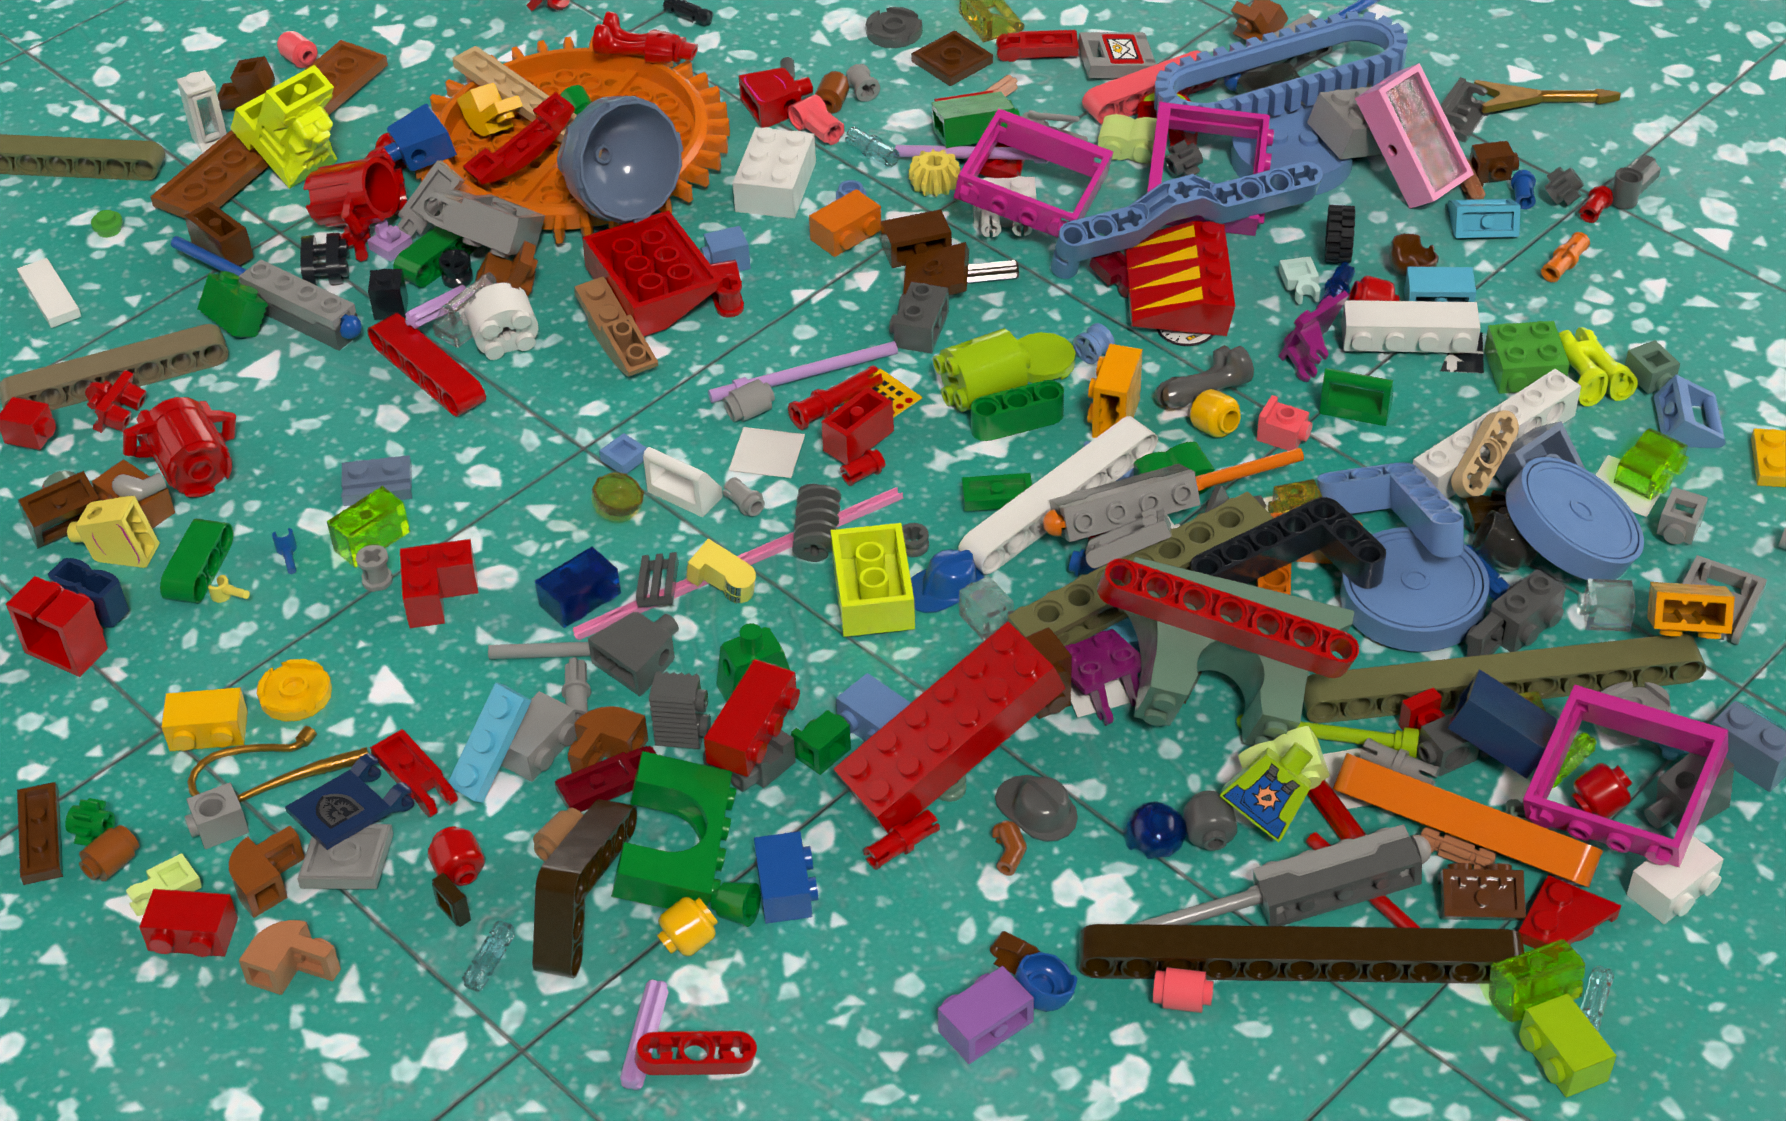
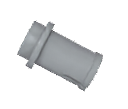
M736 477L729 479L725 483L724 488L727 490H723L724 496L737 504L742 514L745 516H756L763 510L765 502L760 492L752 491Z

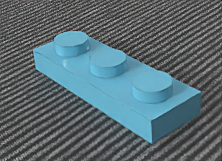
M495 682L448 781L453 789L475 802H484L532 700L504 684Z

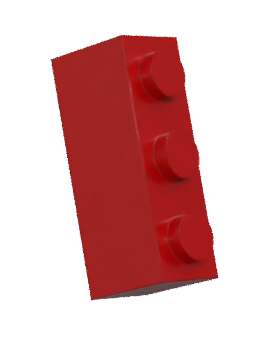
M757 659L753 660L704 737L707 764L746 777L749 776L754 766L763 761L767 745L772 737L779 735L784 717L788 711L794 710L798 703L800 690L796 687L794 671Z

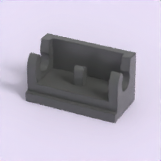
M1462 77L1459 78L1440 106L1448 118L1447 120L1457 140L1466 143L1486 114L1482 112V106L1486 102L1476 100L1473 97V93L1485 96L1488 91L1483 86L1467 82Z

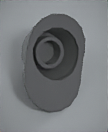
M1032 775L1015 776L1004 781L997 789L995 799L1000 811L1035 839L1058 841L1069 836L1076 827L1078 820L1076 807L1069 799L1068 792L1063 784L1056 779Z

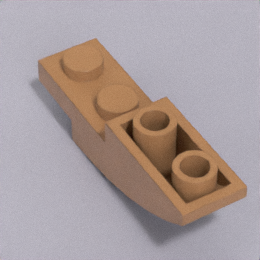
M604 276L574 286L575 296L588 317L590 330L608 357L625 375L629 377L658 366V360L631 314L626 315Z

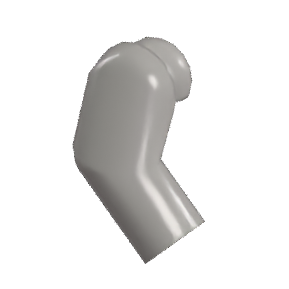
M156 473L144 480L122 474L112 481V489L115 494L121 497L135 496L137 501H141L167 488L160 473Z

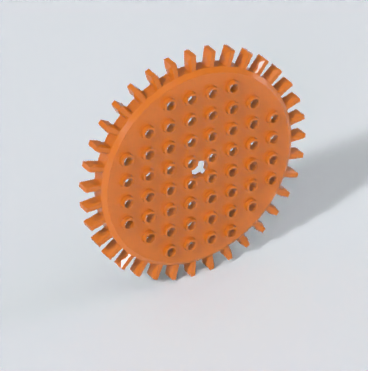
M593 36L589 42V48H575L571 37H565L563 49L550 51L544 40L538 41L537 53L524 56L517 46L511 48L512 61L506 62L503 65L548 96H551L554 92L561 94L570 86L580 85L586 90L592 102L602 97L636 96L655 103L673 122L676 132L680 133L683 151L681 152L682 167L676 187L669 197L674 195L688 203L693 200L692 185L687 182L707 188L710 184L708 169L720 171V153H728L727 136H730L726 101H720L718 86L709 88L708 74L703 72L693 76L691 61L686 60L672 68L674 66L673 61L663 64L645 63V58L641 55H599L593 51ZM467 76L466 85L450 79L445 82L448 97L436 94L430 96L432 111L448 131L457 154L443 160V162L465 180L458 190L476 196L491 194L545 215L542 229L553 230L556 244L563 243L566 229L581 228V234L584 237L594 233V226L608 224L610 229L621 225V223L604 221L591 215L571 195L566 186L564 176L558 169L557 155L562 143L557 139L538 157L515 173L491 183L480 184L462 166L484 148L494 153L528 126L531 121L515 111L513 112L515 117L511 119L514 127L487 136L477 134L465 120L457 102V99L469 90L480 87V85ZM434 164L415 170L416 179L421 178L422 182ZM669 197L663 206L658 209L659 211L665 212L669 210L672 213L671 199Z

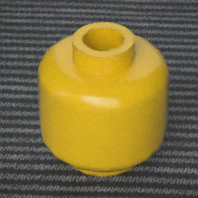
M1209 389L1199 394L1192 403L1190 419L1193 426L1199 431L1212 437L1222 438L1238 427L1241 419L1240 407L1233 397L1218 390Z
M684 897L660 915L658 922L663 931L657 937L670 954L678 950L682 955L690 957L714 939L716 935L714 925L718 921L700 898L694 901L689 897Z

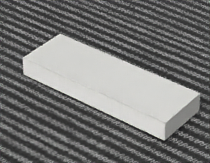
M47 258L17 268L22 282L51 328L81 317L78 306Z

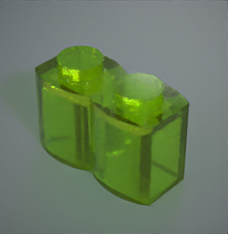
M1652 428L1647 429L1635 446L1631 447L1618 463L1614 483L1650 500H1653L1659 493L1665 494L1675 474L1680 476L1688 465L1689 457L1686 456L1688 445Z

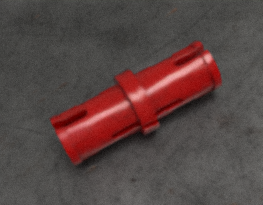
M927 809L904 825L896 824L891 827L888 835L863 849L865 856L871 854L870 857L866 858L867 862L873 869L878 870L882 865L903 852L905 855L909 854L914 850V845L940 830L938 823L932 825V823L938 821L937 818Z

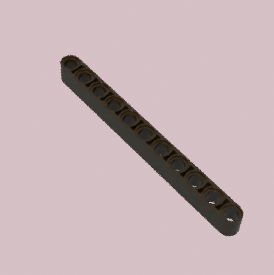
M1092 924L1084 927L1079 933L1080 971L1085 976L1096 979H1155L1156 970L1166 971L1167 967L1206 972V980L1513 984L1523 980L1528 974L1522 935L1510 929Z

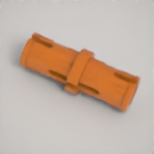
M1575 232L1565 244L1556 248L1551 260L1541 269L1544 279L1549 282H1557L1567 269H1572L1578 263L1579 256L1590 245V239L1586 234Z

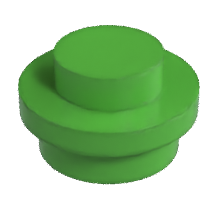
M102 210L91 219L92 229L100 237H113L121 231L123 220L116 211Z

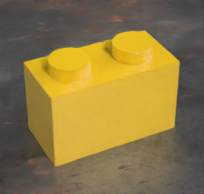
M241 687L166 693L161 728L169 751L244 745L248 711Z

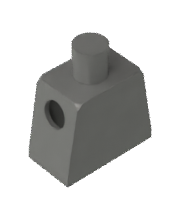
M633 612L588 638L592 664L640 697L652 685L655 673L658 671L663 673L673 662L675 655L672 635L679 630L678 624L669 614H664L653 622L641 613Z
M1689 753L1659 778L1656 802L1644 810L1645 817L1653 827L1659 829L1670 822L1678 829L1707 757ZM1726 757L1697 826L1730 807L1735 765Z

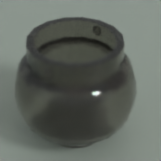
M1495 510L1490 511L1479 525L1472 544L1474 552L1480 554L1494 569L1502 572L1516 571L1522 565L1525 567L1529 566L1537 554V551L1519 532L1509 512L1502 514Z

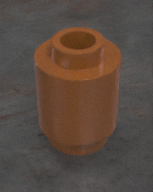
M832 71L823 76L815 94L822 98L829 113L833 114L841 109L849 91L848 79L843 73L838 71Z
M118 825L114 829L108 828L80 851L79 855L82 861L79 862V866L83 873L91 880L98 878L101 881H107L135 857V851L139 849V843L136 837L122 825Z

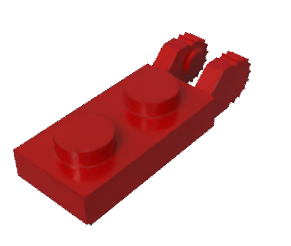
M1075 30L1019 31V33L1001 34L996 40L998 58L1005 62H1015L1019 57L1037 59L1040 57L1066 58L1078 56L1077 31Z
M403 729L370 747L371 754L378 759V763L396 783L404 782L411 788L412 792L407 795L416 800L419 808L428 817L437 813L434 800L427 794V791L433 787L436 788L440 797L448 805L458 800L455 790L443 777L442 771Z

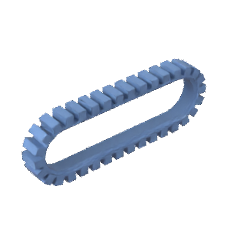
M1357 11L1346 12L1345 19L1337 13L1328 16L1327 23L1322 18L1312 20L1311 28L1306 23L1295 25V33L1289 27L1279 30V38L1271 32L1263 35L1262 42L1257 37L1246 39V47L1240 41L1230 44L1229 52L1222 46L1213 49V56L1207 51L1197 53L1196 61L1191 56L1180 58V65L1171 62L1165 66V71L1160 70L1157 74L1154 108L1158 114L1159 102L1258 114H1267L1269 111L1273 116L1284 114V106L1290 112L1298 110L1301 107V101L1307 107L1314 105L1320 92L1348 90L1351 87L1353 89L1366 88L1367 82L1373 87L1381 82L1383 78L1386 79L1393 73L1403 70L1408 43L1407 33H1404V28L1399 23L1392 25L1393 19L1384 15L1375 20L1376 13L1365 11L1364 16L1359 17ZM1344 42H1369L1385 50L1378 55L1216 102H1190L1176 95L1178 91ZM1184 130V132L1195 133L1194 131Z

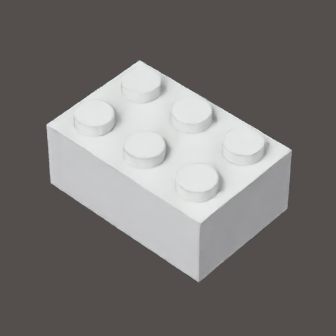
M755 127L733 180L735 212L795 219L816 164L814 133Z

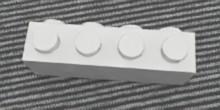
M1346 300L1343 307L1341 324L1343 350L1356 352L1477 353L1481 329L1477 302Z

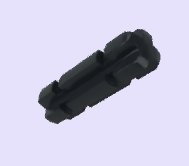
M664 0L663 3L664 10L668 12H674L678 16L696 21V23L709 26L712 23L714 15L708 9H702L700 6L685 0Z

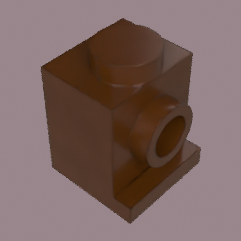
M1508 141L1474 144L1471 147L1470 162L1482 187L1484 183L1511 180L1512 171L1519 169L1518 154L1513 152Z

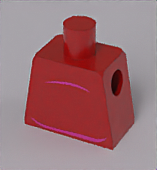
M782 67L738 76L740 100L760 128L771 127L789 119V106L801 101V97L813 94V86L809 77L794 80L786 68Z

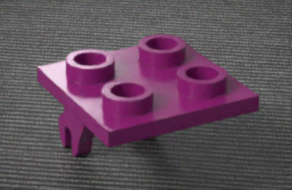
M1343 291L1334 298L1331 295L1327 296L1313 312L1309 310L1303 312L1294 322L1295 329L1283 340L1285 346L1279 357L1282 361L1289 357L1297 368L1296 374L1298 378L1304 382H1308L1311 378L1306 371L1313 378L1317 375V368L1314 364H1320L1322 359L1316 353L1324 360L1329 355L1322 335L1328 331L1349 297L1346 291Z
M1113 628L1101 631L1095 636L1078 643L1065 646L1072 655L1071 682L1085 695L1090 693L1099 720L1104 719L1105 726L1114 721L1113 713L1108 704L1105 683L1121 677L1131 706H1136L1139 689L1137 673L1141 672V654Z

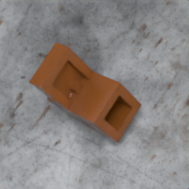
M1254 0L1250 7L1237 1L1231 9L1237 20V28L1233 34L1245 41L1253 37H1257L1261 41L1264 34L1274 33L1282 29L1289 19L1282 6L1270 0Z
M524 240L513 261L488 252L477 271L472 293L475 294L480 289L492 284L509 283L512 288L519 290L520 287L523 289L528 297L532 291L535 269L538 260L534 259L536 245Z
M606 706L588 711L579 717L574 723L577 740L572 743L568 752L571 771L574 773L602 761L604 757L610 758L622 752L628 753L637 748L640 749L642 746L644 747L649 740L645 715L622 707Z
M291 826L269 836L258 845H255L248 836L231 853L229 872L238 899L253 918L288 898L281 873L305 858L299 836Z

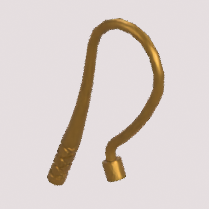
M304 726L295 737L296 742L292 744H251L212 752L201 759L191 770L187 781L189 793L191 796L200 794L195 783L197 776L207 764L216 759L250 752H292L302 746L307 747L317 734L311 727ZM364 747L360 750L357 749L331 756L287 772L237 795L239 803L289 782L351 767L362 755L368 753V749Z

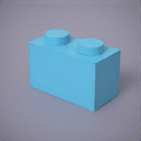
M1407 267L1404 287L1405 301L1475 302L1476 287L1473 267Z

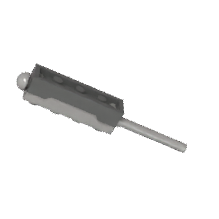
M1404 824L1392 828H1382L1369 835L1355 839H1344L1332 846L1318 850H1307L1298 856L1281 861H1270L1261 867L1254 868V886L1250 887L1247 891L1133 924L1188 925L1260 904L1269 926H1283L1422 884V864L1427 862L1431 856V845L1423 836H1409Z

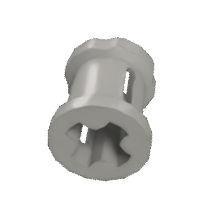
M855 64L846 72L849 86L855 89V95L860 101H871L879 94L880 84L877 79L870 76L871 72L866 65Z
M368 545L360 549L356 555V562L363 571L361 576L362 585L366 590L372 592L385 590L393 582L392 572L386 564L389 558L388 553L383 546Z

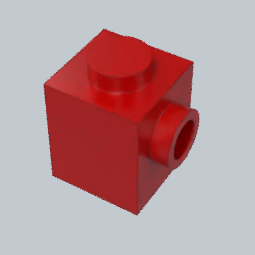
M12 397L0 413V432L5 444L41 450L56 429L55 420L52 417L48 403Z

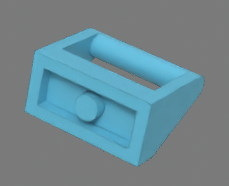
M1513 199L1448 201V212L1454 237H1519L1521 205Z

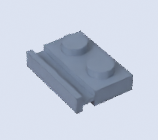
M410 455L342 463L341 497L343 505L352 506L412 499V463Z

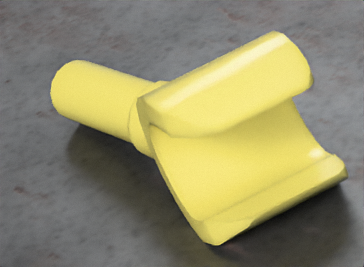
M225 575L217 577L218 587L207 586L212 601L217 603L229 600L231 595L244 599L250 596L248 590L229 585Z

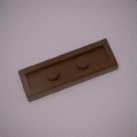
M56 782L18 789L20 878L23 885L63 877L59 790Z

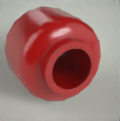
M1369 275L1364 276L1360 281H1355L1349 294V300L1399 301L1400 299L1399 295L1395 294V286L1392 282Z
M1597 763L1574 781L1575 793L1571 797L1582 811L1609 819L1630 803L1631 794L1627 788L1632 785V782L1618 765L1611 769L1604 763Z
M455 826L444 828L434 835L428 847V859L436 875L444 873L458 886L472 883L485 864V856L476 837L467 829Z

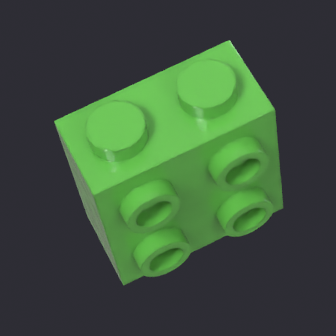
M1554 321L1488 325L1484 351L1499 394L1518 393L1554 369L1568 376L1570 364Z

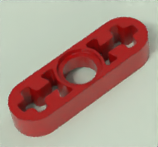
M742 1031L649 1032L638 1040L634 1060L637 1068L648 1075L742 1074L753 1066L757 1045L752 1036ZM689 1046H699L706 1051L707 1057L699 1061L692 1060L686 1056L684 1050ZM672 1047L678 1048L676 1053V1059H672L674 1052L672 1051ZM716 1047H719V1059H714ZM731 1048H739V1052L743 1054V1057H735V1053L731 1051ZM649 1049H657L660 1058L653 1059Z

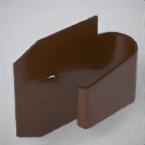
M1002 931L990 947V952L997 958L993 964L998 967L1003 966L1013 975L1016 974V970L1025 955L1040 952L1036 946L1006 931Z

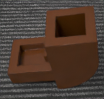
M265 56L238 61L230 77L232 82L223 84L217 95L220 109L235 110L274 87L275 76Z

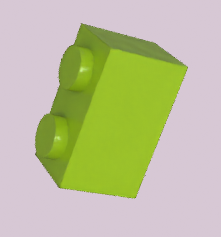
M1568 993L1526 1009L1519 1032L1521 1042L1527 1051L1534 1054L1543 1066L1549 1081L1556 1084L1566 1098L1609 1081L1617 1055Z

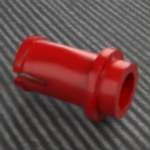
M1601 185L1590 190L1588 194L1589 199L1579 211V213H1582L1580 217L1585 222H1596L1603 210L1611 206L1613 193L1606 186Z
M868 449L860 458L842 465L840 472H846L841 476L847 485L852 486L873 473L879 475L886 464L882 454L877 449L873 451Z

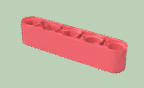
M1192 51L1095 86L1085 93L1082 99V106L1100 124H1103L1104 117L1108 115L1119 114L1130 117L1138 114L1139 99L1147 93L1155 91V81L1159 71H1165V66L1171 62L1180 65V58L1191 56L1196 61L1197 53H1201V51ZM1217 79L1188 87L1178 92L1187 96L1212 86Z

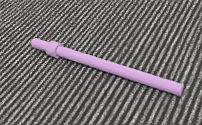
M896 145L895 156H920L921 151L931 152L934 149L938 152L945 150L947 154H955V158L968 159L975 147L958 146L946 148L945 146ZM994 147L988 159L1034 160L1035 163L1039 164L1049 163L1047 160L1013 147Z
M895 341L752 379H747L746 377L732 380V384L708 390L711 403L723 400L724 397L729 396V391L756 379L761 380L763 384L767 382L770 387L891 356L898 353V348Z

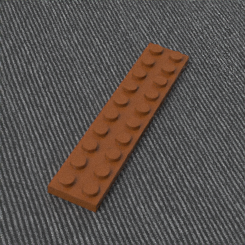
M340 40L306 69L315 65L334 86L333 97L324 107L328 115H330L388 66L386 55ZM231 130L151 195L152 205L182 218H185L184 215L208 202L213 203L219 208L265 170L269 164L255 148L248 150Z

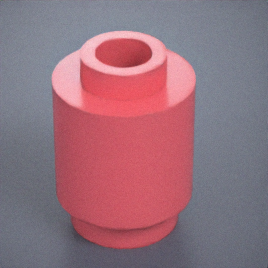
M287 31L278 38L277 47L279 53L297 67L306 68L316 60V45L298 32Z
M1167 967L1166 971L1156 970L1153 1003L1163 1004V1009L1202 1013L1204 1005L1211 1006L1214 981L1206 980V972L1169 967Z

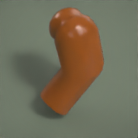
M1004 820L993 827L992 836L993 838L998 837L996 842L1003 844L1005 848L997 863V869L1004 875L1011 876L1015 873L1027 851V845L1019 826L1012 821Z

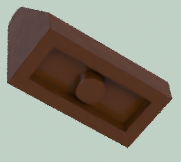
M84 471L18 499L19 507L37 549L67 536L69 524L71 522H78L82 515L80 513L84 512L89 503L100 501Z

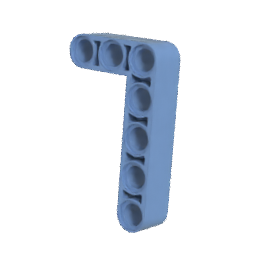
M1405 462L1327 472L1317 477L1318 498H1332L1350 514L1391 508L1434 556L1450 558L1463 554V515L1414 464Z

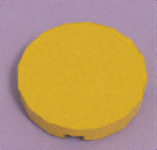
M290 659L281 662V667L273 670V667L270 668L258 682L257 696L263 712L273 719L284 722L300 721L314 716L326 706L332 693L331 680L328 673L324 671L323 666L307 659Z

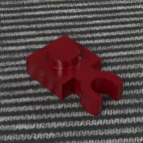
M1120 251L1091 258L1089 266L1108 286L1116 283L1119 286V293L1123 297L1128 298L1125 256Z

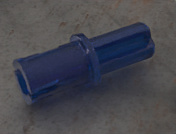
M1343 262L1341 266L1336 268L1333 277L1325 283V293L1320 302L1329 295L1334 298L1343 291H1346L1348 294L1350 293L1349 285L1355 274L1354 267L1349 266L1347 262Z

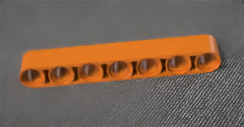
M1348 753L1345 755L1333 786V790L1588 888L1603 850Z

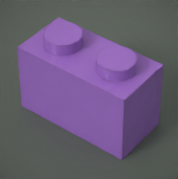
M1003 966L991 974L987 973L980 976L971 987L958 995H951L938 1007V1032L968 1064H971L1034 1022V997Z

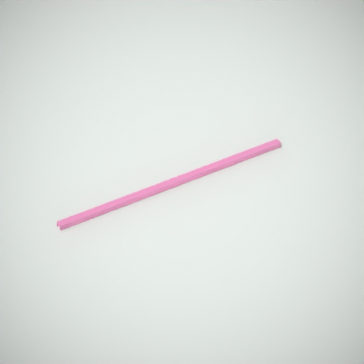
M895 487L840 511L837 514L839 516V524L836 527H840L903 499V493H898V487ZM794 532L740 554L737 557L753 565L792 548ZM687 578L676 583L674 599L709 583L703 581L699 586H696L688 581ZM665 588L660 590L659 596H664ZM635 600L573 627L574 636L576 639L581 640L601 631L633 612L643 613L656 606L638 607Z

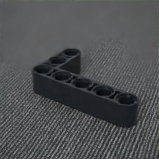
M1319 497L1197 554L1191 561L1190 570L1248 584L1312 552L1320 550L1355 585L1361 588H1374L1381 584L1383 580L1386 549L1336 500L1328 497Z

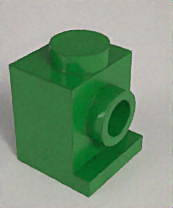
M826 710L817 719L811 720L803 731L798 728L791 731V737L794 738L795 758L819 775L823 774L851 750L850 724H848L844 717L839 714H833L829 710Z

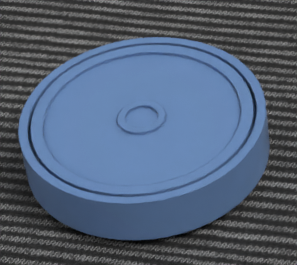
M1301 104L1300 109L1291 112L1284 106V114L1273 116L1268 111L1267 115H1270L1269 129L1274 130L1273 144L1266 148V153L1272 154L1270 170L1303 161L1316 163L1322 169L1323 177L1315 195L1336 188L1348 178L1352 170L1353 158L1339 159L1307 123L1314 106L1307 107ZM1232 136L1231 163L1234 171L1240 178L1252 175L1256 139Z
M1553 457L1535 458L1523 467L1507 488V509L1522 536L1543 557L1574 576L1594 582L1617 580L1643 551V532L1630 507L1603 480L1574 463Z
M1409 527L1392 528L1372 534L1386 549V560L1381 584L1374 588H1361L1342 573L1340 588L1341 605L1343 608L1354 610L1353 625L1364 635L1380 644L1406 651H1435L1464 641L1471 627L1482 622L1489 594L1488 573L1477 554L1464 544V552L1459 556L1450 558L1434 556Z

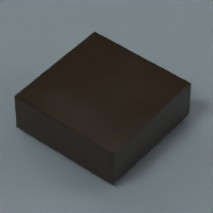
M444 873L432 879L436 904L449 919L459 927L471 921L466 896Z

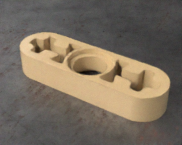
M1508 410L1488 414L1483 420L1452 475V487L1458 496L1470 498L1480 496L1486 491L1518 434V420L1512 412ZM1483 445L1487 446L1490 451L1488 463H1485L1480 456V449Z

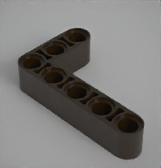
M597 799L541 866L535 888L532 959L534 971L573 979L577 976L583 957L586 896L622 851L624 842L628 843L633 836L637 823V807L635 805Z

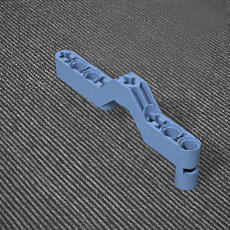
M1303 161L1217 184L1194 174L1164 181L1128 207L1063 224L1059 231L1051 261V270L1059 278L1070 279L1077 274L1081 260L1134 247L1168 222L1199 215L1204 217L1206 221L1223 224L1308 202L1314 198L1323 177L1322 169L1314 162Z

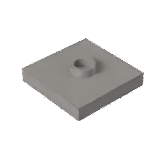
M371 824L328 850L311 837L297 878L299 887L303 889H377L393 838L392 825Z

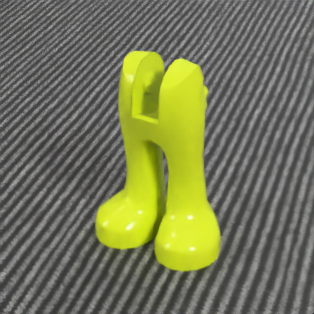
M1578 327L1575 337L1569 330L1559 332L1569 364L1580 375L1577 382L1581 385L1578 401L1583 406H1593L1600 402L1606 390L1615 401L1628 399L1635 392L1638 385L1636 376L1627 366L1616 362L1605 351L1592 330Z

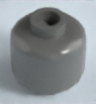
M1207 790L1195 794L1183 809V818L1188 838L1197 847L1210 851L1220 850L1232 841L1237 834V821L1233 806L1221 798L1220 794L1215 791Z

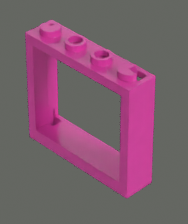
M1159 102L1147 193L1162 181L1168 128L1256 139L1253 174L1270 170L1272 154L1266 153L1267 146H1272L1274 130L1269 129L1270 115ZM1265 213L1223 223L1225 225V232L1255 236L1257 225L1264 224ZM1196 215L1168 222L1165 225L1175 226L1190 221H1207L1204 217Z
M998 108L958 175L954 198L1058 238L1061 226L1067 223V221L1061 220L1062 218L1073 221L1085 217L1108 175L1113 151ZM1001 123L1008 124L1007 128L1002 127ZM997 142L1092 177L1074 212H1067L978 178L979 172ZM1095 157L1101 159V163L1095 162Z
M1574 684L1523 798L1525 817L1541 827H1554L1567 831L1571 836L1580 840L1592 839L1606 844L1617 852L1626 853L1629 851L1645 856L1655 864H1670L1680 868L1728 752V729ZM1582 720L1707 757L1674 839L1547 800Z

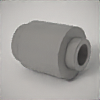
M756 379L729 391V396L723 398V404L729 418L733 422L740 419L744 422L771 410L772 401L775 400V396L767 382L763 384L761 380Z

